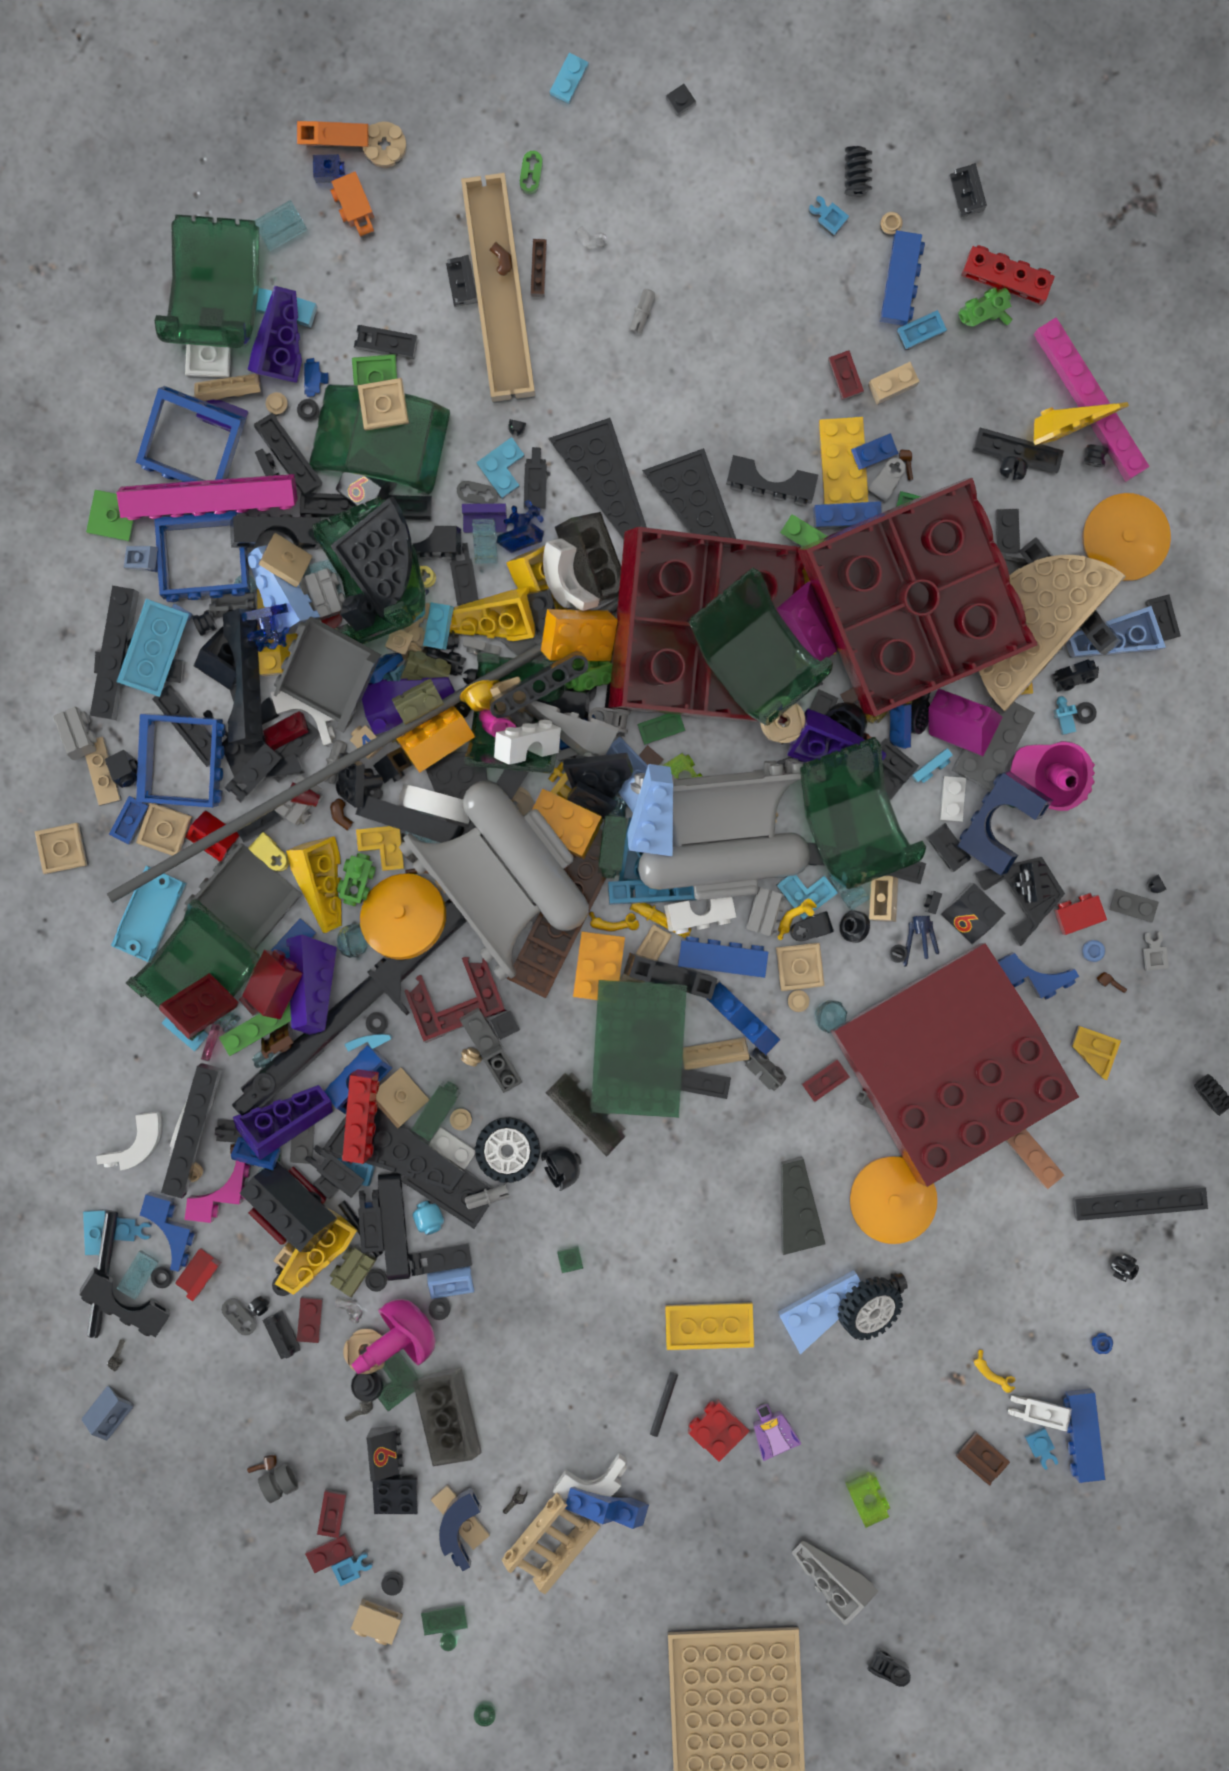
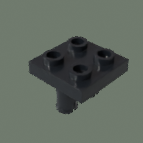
M339 753V759L349 753ZM357 761L338 772L339 777L336 782V791L340 797L354 808L363 807L364 789L381 788L383 785L382 776L379 774L374 775L371 768L365 769V765Z

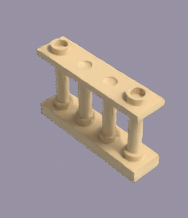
M558 1492L547 1502L539 1515L501 1559L509 1573H512L518 1566L534 1576L532 1580L543 1594L550 1590L601 1528L598 1522L586 1517L581 1519L569 1510H566L567 1504ZM559 1515L576 1526L569 1535L562 1533L551 1525ZM545 1532L562 1543L555 1552L550 1551L537 1542ZM531 1549L548 1559L541 1569L523 1559Z

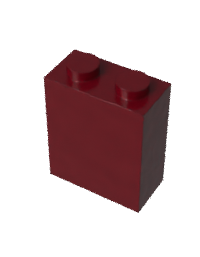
M264 949L242 996L263 1016L281 1020L303 973L296 967V963L288 960L285 957L286 954L277 949L273 951Z

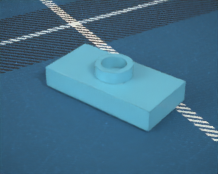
M106 1210L83 1212L85 1255H99Z

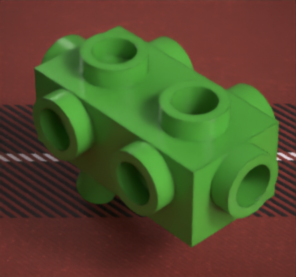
M992 288L984 292V296L980 299L973 298L965 302V306L959 309L960 320L968 326H976L989 318L991 320L999 318L1005 325L1010 324L1012 318L1004 311L1012 307L1009 301L1011 300L1009 291L1006 288L1001 290Z
M576 658L573 660L574 665L572 666L580 668L583 666L584 661ZM588 661L587 671L565 685L567 688H573L576 691L591 690L594 686L607 685L611 682L612 663L608 661Z
M357 853V857L351 855L350 859H346L343 871L346 872L345 878L340 880L337 892L340 893L339 898L344 899L343 903L356 906V903L361 904L363 900H367V895L370 892L367 883L369 879L373 880L376 872V867L373 866L374 862L369 860L370 856ZM352 886H357L358 892L356 894L351 893L350 889Z

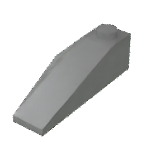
M538 701L525 706V710L537 720H549L552 724L560 727V739L584 757L606 755L619 730L615 726L591 718V721L583 720L579 717V714L574 712L560 713L561 710L559 708Z
M802 1541L792 1551L804 1572L812 1576L816 1582L814 1587L818 1593L822 1592L828 1600L826 1603L828 1608L845 1626L879 1592L863 1575L805 1541Z

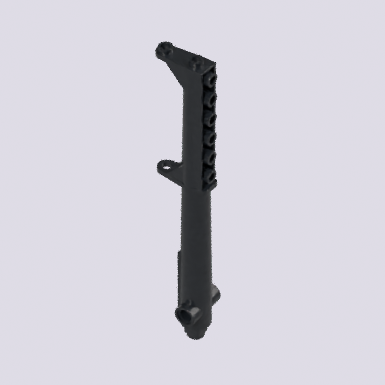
M450 899L445 902V926L441 936L429 950L417 957L404 960L390 958L386 960L383 957L374 965L375 971L372 969L367 971L370 976L328 1011L325 1031L314 1034L302 1033L293 1041L292 1046L288 1050L280 1052L241 1087L244 1094L232 1104L233 1108L242 1116L249 1113L255 1107L261 1108L321 1055L326 1050L324 1047L384 992L407 1016L410 1012L400 1001L401 982L467 922ZM262 1078L270 1080L271 1086L269 1088L261 1084Z

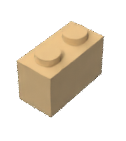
M908 362L870 380L868 387L878 405L917 387L920 381L911 362Z
M871 875L870 920L896 922L898 878L894 876Z
M362 1598L351 1630H354L355 1634L361 1637L369 1636L375 1638V1641L379 1644L387 1645L388 1643L392 1645L403 1614Z

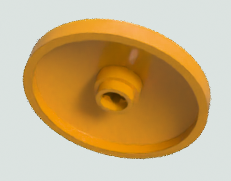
M1134 493L1116 494L1101 501L1089 513L1082 531V545L1086 557L1102 561L1116 568L1126 576L1122 581L1138 580L1154 572L1166 558L1171 543V530L1164 512L1149 498Z
M397 874L379 882L368 893L367 900H364L360 912V927L367 943L382 956L396 960L414 958L429 950L441 936L446 922V906L441 893L429 880L415 874Z
M900 1156L881 1157L865 1165L855 1177L849 1197L851 1213L860 1229L869 1237L887 1244L905 1243L917 1238L926 1231L934 1219L938 1200L934 1183L928 1187L917 1183L905 1160Z

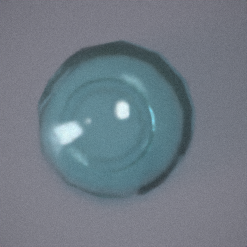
M360 924L346 925L339 931L337 947L342 955L351 958L358 957L359 954L366 952L368 943L362 934Z
M827 1000L819 1004L815 1010L814 1019L820 1030L825 1033H831L830 1030L846 1022L847 1011L842 1005L843 1003Z

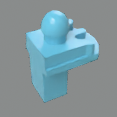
M1060 696L1056 701L1059 709L1053 710L1054 719L1058 718L1062 735L1076 732L1072 716L1077 713L1075 705L1067 706V699L1064 696Z

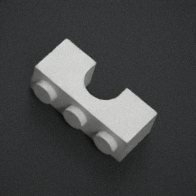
M540 720L539 723L523 724L522 727H508L504 731L496 732L494 758L510 765L526 761L527 750L542 757L559 753L561 728L552 724L549 720Z
M732 897L706 900V911L700 916L693 913L689 901L664 905L669 931L681 934L689 932V927L696 926L697 930L709 928V923L717 922L718 925L731 923L730 919L736 918Z

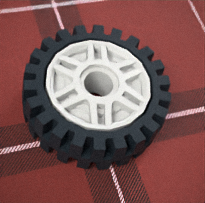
M511 1117L496 1119L486 1125L477 1138L475 1146L476 1160L484 1174L494 1181L501 1183L520 1181L527 1177L538 1163L540 1155L538 1137L532 1127L520 1119ZM511 1145L514 1150L513 1154L509 1156L503 1154L502 1146Z
M874 1277L873 1280L867 1278L866 1283L863 1281L859 1282V1287L853 1286L851 1288L853 1291L845 1294L847 1299H842L840 1302L842 1305L838 1308V1320L854 1339L864 1340L865 1338L870 1340L871 1336L874 1338L878 1337V1333L881 1332L883 1334L886 1332L885 1328H890L892 1326L891 1322H896L898 1319L896 1315L901 1314L900 1308H903L901 1294L889 1280L883 1277Z

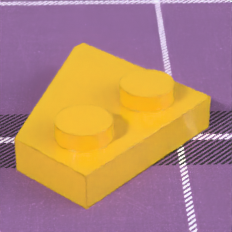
M1078 1026L1071 1046L1102 1079L1107 1080L1121 1040Z

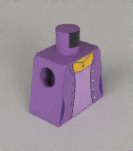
M763 1404L756 1408L760 1419L753 1422L763 1461L801 1445L799 1436L781 1410L772 1414L768 1404Z

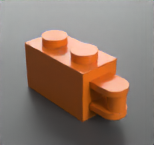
M356 171L331 181L334 188L330 191L335 202L340 201L342 209L339 210L343 222L348 221L350 228L356 225L360 237L374 232L370 219L375 217ZM367 221L368 224L362 227L359 226L360 223Z

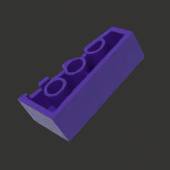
M302 934L286 939V945L289 947L290 957L287 959L296 963V967L303 973L292 995V1000H290L291 1027L294 1030L309 1035L325 1031L337 947Z
M317 1085L293 1094L288 1099L282 1101L279 1099L261 1109L260 1107L255 1108L245 1115H236L233 1117L237 1131L259 1160H261L333 1113V1108L329 1097Z

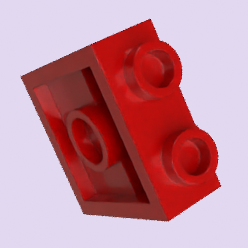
M718 1399L715 1403L711 1401L704 1408L705 1413L700 1418L695 1417L689 1423L688 1434L720 1462L750 1430Z

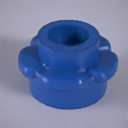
M1106 1333L1097 1334V1337L1092 1339L1094 1351L1098 1354H1108L1112 1350L1113 1339L1107 1336Z

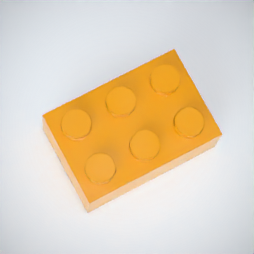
M547 609L541 652L550 661H558L576 651L584 653L588 661H611L618 620L608 610Z
M452 706L397 738V741L420 773L475 736L460 712Z
M542 788L532 810L537 809L571 854L585 859L603 823L602 817Z
M581 932L573 997L617 1003L625 937Z

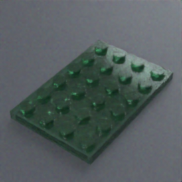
M599 980L591 1112L679 1118L687 985Z

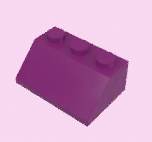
M807 582L776 609L806 661L821 665L837 651V647L810 582Z
M939 688L929 706V735L984 756L1003 717L990 707Z

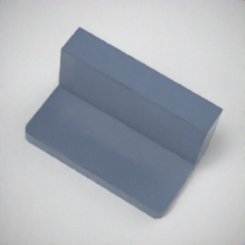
M107 1386L82 1417V1422L91 1435L107 1441L134 1406L130 1401L118 1397L112 1387Z

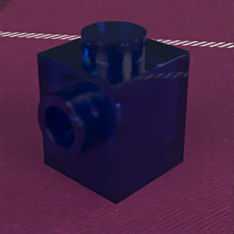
M339 154L313 155V178L316 183H332L331 181L346 174L345 161H341Z

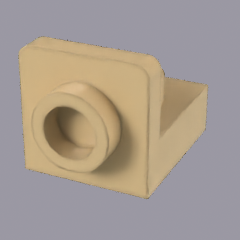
M393 626L385 647L393 652L405 655L413 635Z

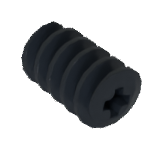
M849 146L845 148L847 153L845 155V161L847 162L845 164V169L847 170L845 172V178L847 179L845 187L847 189L844 194L860 196L865 194L866 191L872 190V186L866 185L867 182L872 181V177L866 176V174L872 172L871 168L866 167V165L872 164V160L867 159L866 156L872 155L873 152L866 150L862 146Z

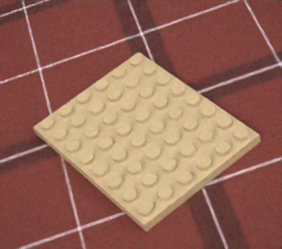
M799 1628L668 1632L674 1771H805Z

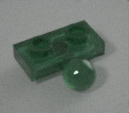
M465 1605L421 1613L424 1636L442 1633L440 1647L444 1651L455 1649L457 1639L451 1634V1631L468 1628Z

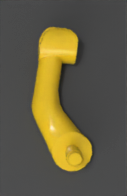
M811 899L804 900L800 906L785 913L778 928L780 932L778 935L779 940L783 939L784 934L789 933L793 918L803 913H806L808 916L814 915L813 908H816L817 905Z
M589 912V916L592 919L590 926L596 929L617 931L625 928L630 930H637L639 928V921L635 920L636 916L633 913L628 914L623 921L607 922L601 918H596L594 912Z
M979 1350L978 1359L974 1361L977 1369L985 1378L1001 1385L1003 1391L1011 1393L1015 1387L1009 1386L1008 1383H1014L1016 1379L1012 1376L1005 1379L992 1372L987 1366V1362L983 1360L984 1351Z

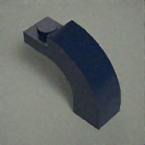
M472 1487L460 1493L450 1502L444 1512L439 1530V1541L443 1555L446 1556L453 1553L451 1558L456 1567L460 1566L462 1572L470 1568L472 1561L460 1540L459 1528L467 1519L480 1513L482 1508Z

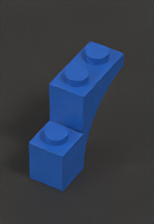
M1014 952L997 960L1014 987L1024 983L1025 980L1023 978L1026 977L1037 997H1044L1045 1000L1056 995V990L1062 986L1066 989L1075 984V979L1079 977L1077 971L1073 968L1056 974L1039 973L1026 966Z
M721 982L715 986L712 999L707 1000L759 1050L767 1055L781 1039Z
M148 1192L145 1194L140 1216L151 1220L163 1231L171 1249L170 1270L179 1272L183 1267L187 1266L190 1255L186 1253L188 1246H192L195 1239V1233H192L194 1227L169 1220V1217L173 1218L176 1210V1205H173L174 1198Z
M571 1487L565 1509L600 1524L614 1521L634 1529L643 1526L649 1504L632 1497H609Z

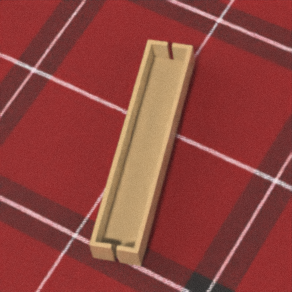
M505 173L485 175L487 186H482L481 176L461 179L492 402L511 400V395H515L516 399L535 396ZM495 242L511 254L512 269L505 276L498 274V257L489 251Z

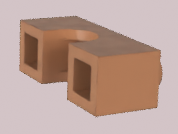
M1026 1129L1006 1140L1008 1145L1026 1163L1030 1171L1045 1188L1049 1189L1064 1176L1063 1172Z

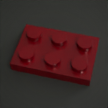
M209 973L161 1003L159 1010L189 1039L237 1008L239 1002Z

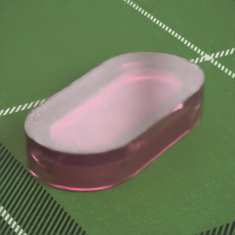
M212 1023L201 1060L210 1061L220 1025Z

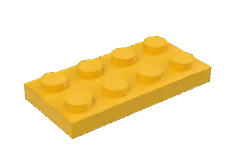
M863 417L820 419L819 433L824 504L868 502L866 467L858 469L851 449L865 444Z
M752 1302L665 1305L667 1350L754 1347Z

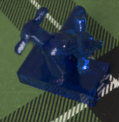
M529 500L524 502L529 508L527 513L519 514L515 505L511 507L512 513L503 522L505 524H514L513 530L497 536L496 543L510 553L542 542L544 531L532 523V519L536 517L542 523L544 518L540 515L541 509L532 505Z
M286 603L241 613L243 621L253 619L258 621L260 630L251 631L247 638L248 641H255L259 652H262L265 647L272 650L277 645L287 646L285 641L289 628L285 627L282 632H278L275 621L277 614L288 612Z

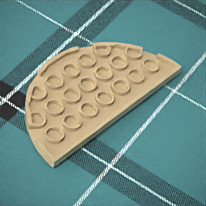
M1056 555L1035 560L1033 563L1021 569L1019 568L1009 575L1010 583L1023 605L1026 624L1033 633L1038 645L979 671L989 694L1005 712L1126 577L1124 574L1107 563L1085 556Z

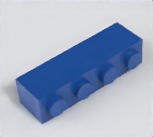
M898 230L895 232L880 322L904 326L908 320L913 318L914 307H911V300L916 298L918 285H914L915 277H919L921 271V264L918 263L919 255H923L925 242H921L922 234Z
M686 936V940H681L678 959L679 967L763 978L766 976L769 952L764 951V946L751 945V949L742 948V943L730 942L729 946L720 945L721 941L708 939L707 943L699 942V938Z
M1091 1388L1065 1391L1066 1398H1063V1406L1072 1409L1067 1430L1071 1437V1441L1068 1442L1069 1454L1073 1455L1074 1462L1070 1464L1072 1477H1075L1079 1483L1105 1480L1095 1392Z

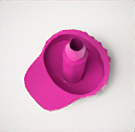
M1060 741L1050 745L1035 744L1021 747L1014 755L1010 772L1051 798L1053 801L1049 809L1057 811H1068L1086 801L1088 794L1092 792V785L1095 783L1092 777L1095 774L1093 770L1094 762H1092L1089 754L1080 745L1070 741Z
M396 1299L384 1304L378 1309V1312L390 1331L366 1347L367 1351L359 1355L351 1365L357 1374H361L370 1370L375 1364L377 1366L381 1365L397 1352L404 1349L411 1360L419 1366L431 1356L436 1344L435 1333L428 1318L414 1303L406 1299Z

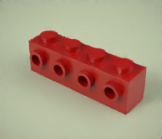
M977 245V247L972 246L961 276L999 290L1006 288L1014 296L1043 306L1055 278L1049 270L1038 268L1037 270L1030 267V264L1025 261L1019 260L1016 262L1010 260L1008 255L991 253L988 248Z
M357 1069L350 1075L342 1161L364 1164L373 1155L374 1146L372 1138L376 1128L374 1116L378 1107L376 1095L380 1085L378 1081L379 1072Z

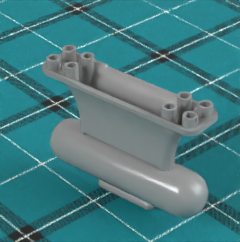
M786 759L785 767H783V764H777V761H765L764 769L734 774L676 779L672 775L673 856L643 853L638 866L639 875L643 883L649 888L657 890L694 886L695 899L709 900L754 895L758 892V879L794 876L803 872L810 860V850L806 840L797 833L775 834V819L780 799L786 789L794 782L809 777V771L804 768V762H798V759ZM646 773L634 775L635 782L631 783V790L636 794L640 793Z
M488 780L479 781L466 791L463 798V809L475 825L474 829L458 838L442 843H426L408 833L403 837L405 842L399 848L406 857L414 853L418 858L412 865L420 875L428 871L431 877H434L482 939V943L485 946L480 952L487 963L493 959L497 961L498 965L494 967V972L502 981L507 976L511 979L516 976V969L512 962L513 947L519 934L533 917L541 912L555 929L569 931L579 927L586 920L589 904L585 896L564 870L573 862V855L537 809H533L523 816L502 787L496 782Z

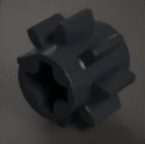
M1125 1253L1123 1257L1120 1255L1115 1257L1111 1264V1269L1115 1271L1113 1276L1124 1282L1127 1279L1133 1280L1139 1271V1266L1135 1264L1137 1259Z

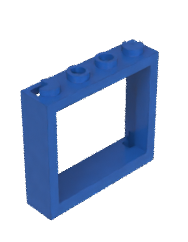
M162 386L158 388L135 463L142 465L141 468L150 472L158 471L162 473L164 478L170 480L176 478L182 482L204 481V479L147 457L162 407L166 400L232 426L215 480L227 479L246 418L170 387Z
M227 511L224 514H214L213 512L199 516L190 514L181 517L167 516L154 519L156 547L158 548L159 595L167 602H177L179 598L200 600L201 596L222 598L224 594L244 596L245 593L251 592L249 564L246 556L248 548H239L242 583L182 589L169 588L166 531L230 526V520L238 512Z
M152 713L140 714L136 802L210 808L219 806V803L222 801L220 781L223 779V768H221V759L224 757L222 737L225 735L223 719ZM155 721L212 725L209 799L152 794Z

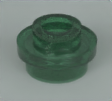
M481 1704L474 1711V1720L480 1726H490L495 1720L496 1713L491 1705ZM484 1711L489 1714L486 1718L481 1716V1713Z

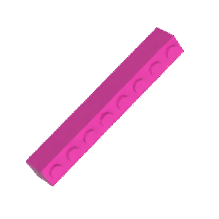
M1057 317L1038 328L1033 335L1078 407L1110 404ZM1117 413L1090 424L1101 444L1108 448V455L1125 482L1150 467Z
M294 474L121 486L116 492L120 518L127 517L128 520H137L141 516H149L150 519L161 518L162 515L171 514V517H181L184 513H192L194 516H199L214 511V514L227 513V510H236V512L242 513L257 508L258 511H267L271 507H279V509L285 510L295 506L298 500Z

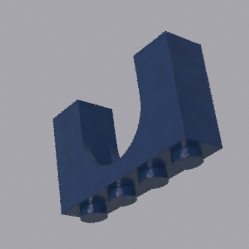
M1010 771L1000 773L993 782L995 785L993 790L984 796L982 808L973 814L971 818L972 824L969 829L966 828L959 838L961 842L958 847L999 875L1007 874L1019 855L1000 843L993 835L991 820L994 812L1000 806L1007 804L1018 808L1032 819L1038 820L1042 819L1053 801Z

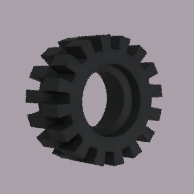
M1207 1074L1194 1084L1199 1095L1202 1096V1099L1206 1101L1207 1105L1217 1115L1220 1116L1229 1109V1096L1227 1092L1210 1074Z

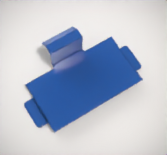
M309 358L304 363V394H307V397H313L315 393H320V383L328 384V372H320L319 362H315L314 358Z

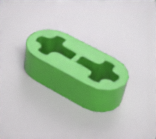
M535 150L528 151L523 157L519 181L520 188L525 194L536 193L540 185L543 159L541 154ZM536 157V161L539 163H535L534 169L530 170V162H527V160ZM529 175H532V181L535 185L527 188L524 182H527Z

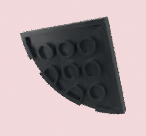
M394 497L387 499L331 545V548L364 595L372 602L374 609L381 619L386 617L400 602L408 586L412 569L410 532L401 508Z

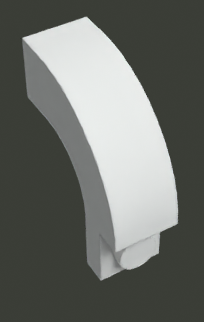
M562 538L546 542L543 555V569L547 585L554 598L564 608L575 606L578 610L586 611L598 607L599 598L582 588L575 578L573 562L577 548Z
M282 691L277 696H274V692H271L278 715L296 710L308 712L316 721L323 745L329 746L334 744L333 739L336 738L333 726H328V723L336 720Z
M403 784L399 794L398 805L462 823H469V817L463 809L462 799Z
M161 1111L135 1115L137 1136L133 1145L124 1151L97 1155V1165L104 1164V1167L117 1166V1162H119L120 1170H125L147 1159L156 1149L161 1138L163 1126Z
M619 1453L608 1470L601 1477L594 1480L578 1478L565 1469L554 1485L553 1493L556 1494L558 1492L567 1501L570 1488L576 1487L591 1493L611 1497L621 1487V1480L617 1476L621 1477L627 1469L625 1465L626 1457Z

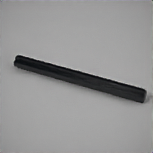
M107 1210L105 1213L97 1269L108 1275L118 1212ZM94 1303L91 1305L87 1337L98 1338L103 1311L100 1309L101 1307Z

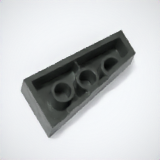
M802 1156L781 1162V1245L783 1255L826 1244Z

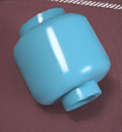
M429 1201L422 1202L417 1205V1210L412 1214L420 1233L430 1235L442 1229L441 1225L444 1223V1218L439 1206L435 1203L430 1204Z

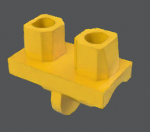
M561 762L557 768L550 765L549 769L553 773L548 779L554 782L558 776L560 777V780L550 792L567 800L568 793L572 789L565 784L568 780L566 773H561L564 769L563 763Z

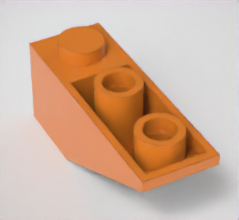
M297 121V144L304 146L368 147V124Z

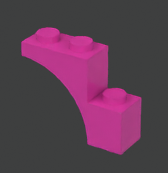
M236 1161L231 1177L219 1190L206 1195L189 1196L187 1198L184 1220L211 1223L219 1214V1205H216V1202L240 1205L243 1199H245L240 1192L245 1187V1179L249 1178L251 1165Z

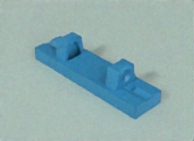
M642 880L608 882L609 905L697 900L694 897V886L657 890L649 888ZM634 887H635V898L633 897Z

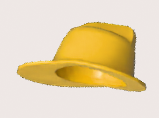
M482 680L475 682L462 691L460 700L466 702L474 711L490 710V701L493 698L490 689L495 683L500 681Z

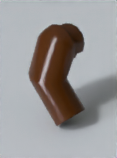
M495 242L489 251L498 257V274L505 276L512 269L511 254Z
M337 798L330 805L331 816L334 822L348 831L354 822L344 815L343 808L345 802Z

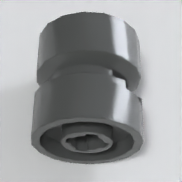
M286 1463L276 1468L274 1474L266 1473L258 1478L261 1492L269 1503L279 1500L283 1493L288 1495L299 1488L295 1474Z

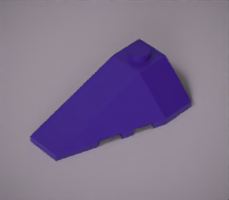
M274 285L252 347L248 365L249 371L297 383L302 358L299 352L300 333H298L297 327L298 306L295 290Z
M449 677L431 678L441 699L455 692ZM422 678L421 680L400 679V681H387V679H383L378 683L368 684L362 698L365 717L374 735L388 731L403 722L394 706L392 698L403 695V692L430 678Z
M809 708L804 713V728H802L799 737L791 742L787 752L788 756L805 763L815 764V761L826 762L828 766L843 764L848 765L849 768L876 771L886 757V753L830 717Z

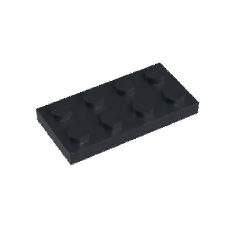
M460 1166L458 1167L466 1173L453 1191L404 1176L401 1182L473 1229H475L489 1207L488 1204L472 1209L467 1208L465 1197L483 1192L485 1188L486 1190L493 1188Z

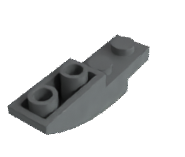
M479 1007L460 1017L462 1025L503 1093L523 1083L501 1042Z

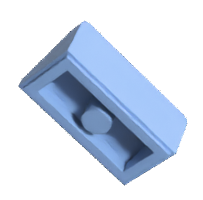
M470 1266L427 1273V1283L431 1299L474 1292Z

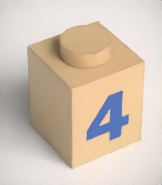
M367 725L364 727L358 726L351 733L353 737L350 741L359 748L375 739L377 735H374ZM381 747L380 749L376 750L375 752L369 754L368 756H366V758L370 760V759L373 758L383 747Z

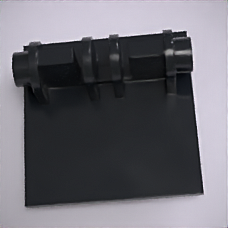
M398 1475L397 1478L391 1476V1478L388 1477L372 1482L374 1514H418V1477L411 1475L400 1478V1475Z

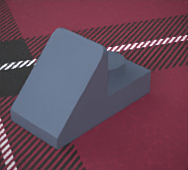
M126 546L124 568L157 572L158 548L153 546Z

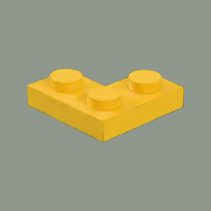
M391 826L356 829L358 851L380 849L382 871L404 869L403 853L399 848L402 844L400 829Z

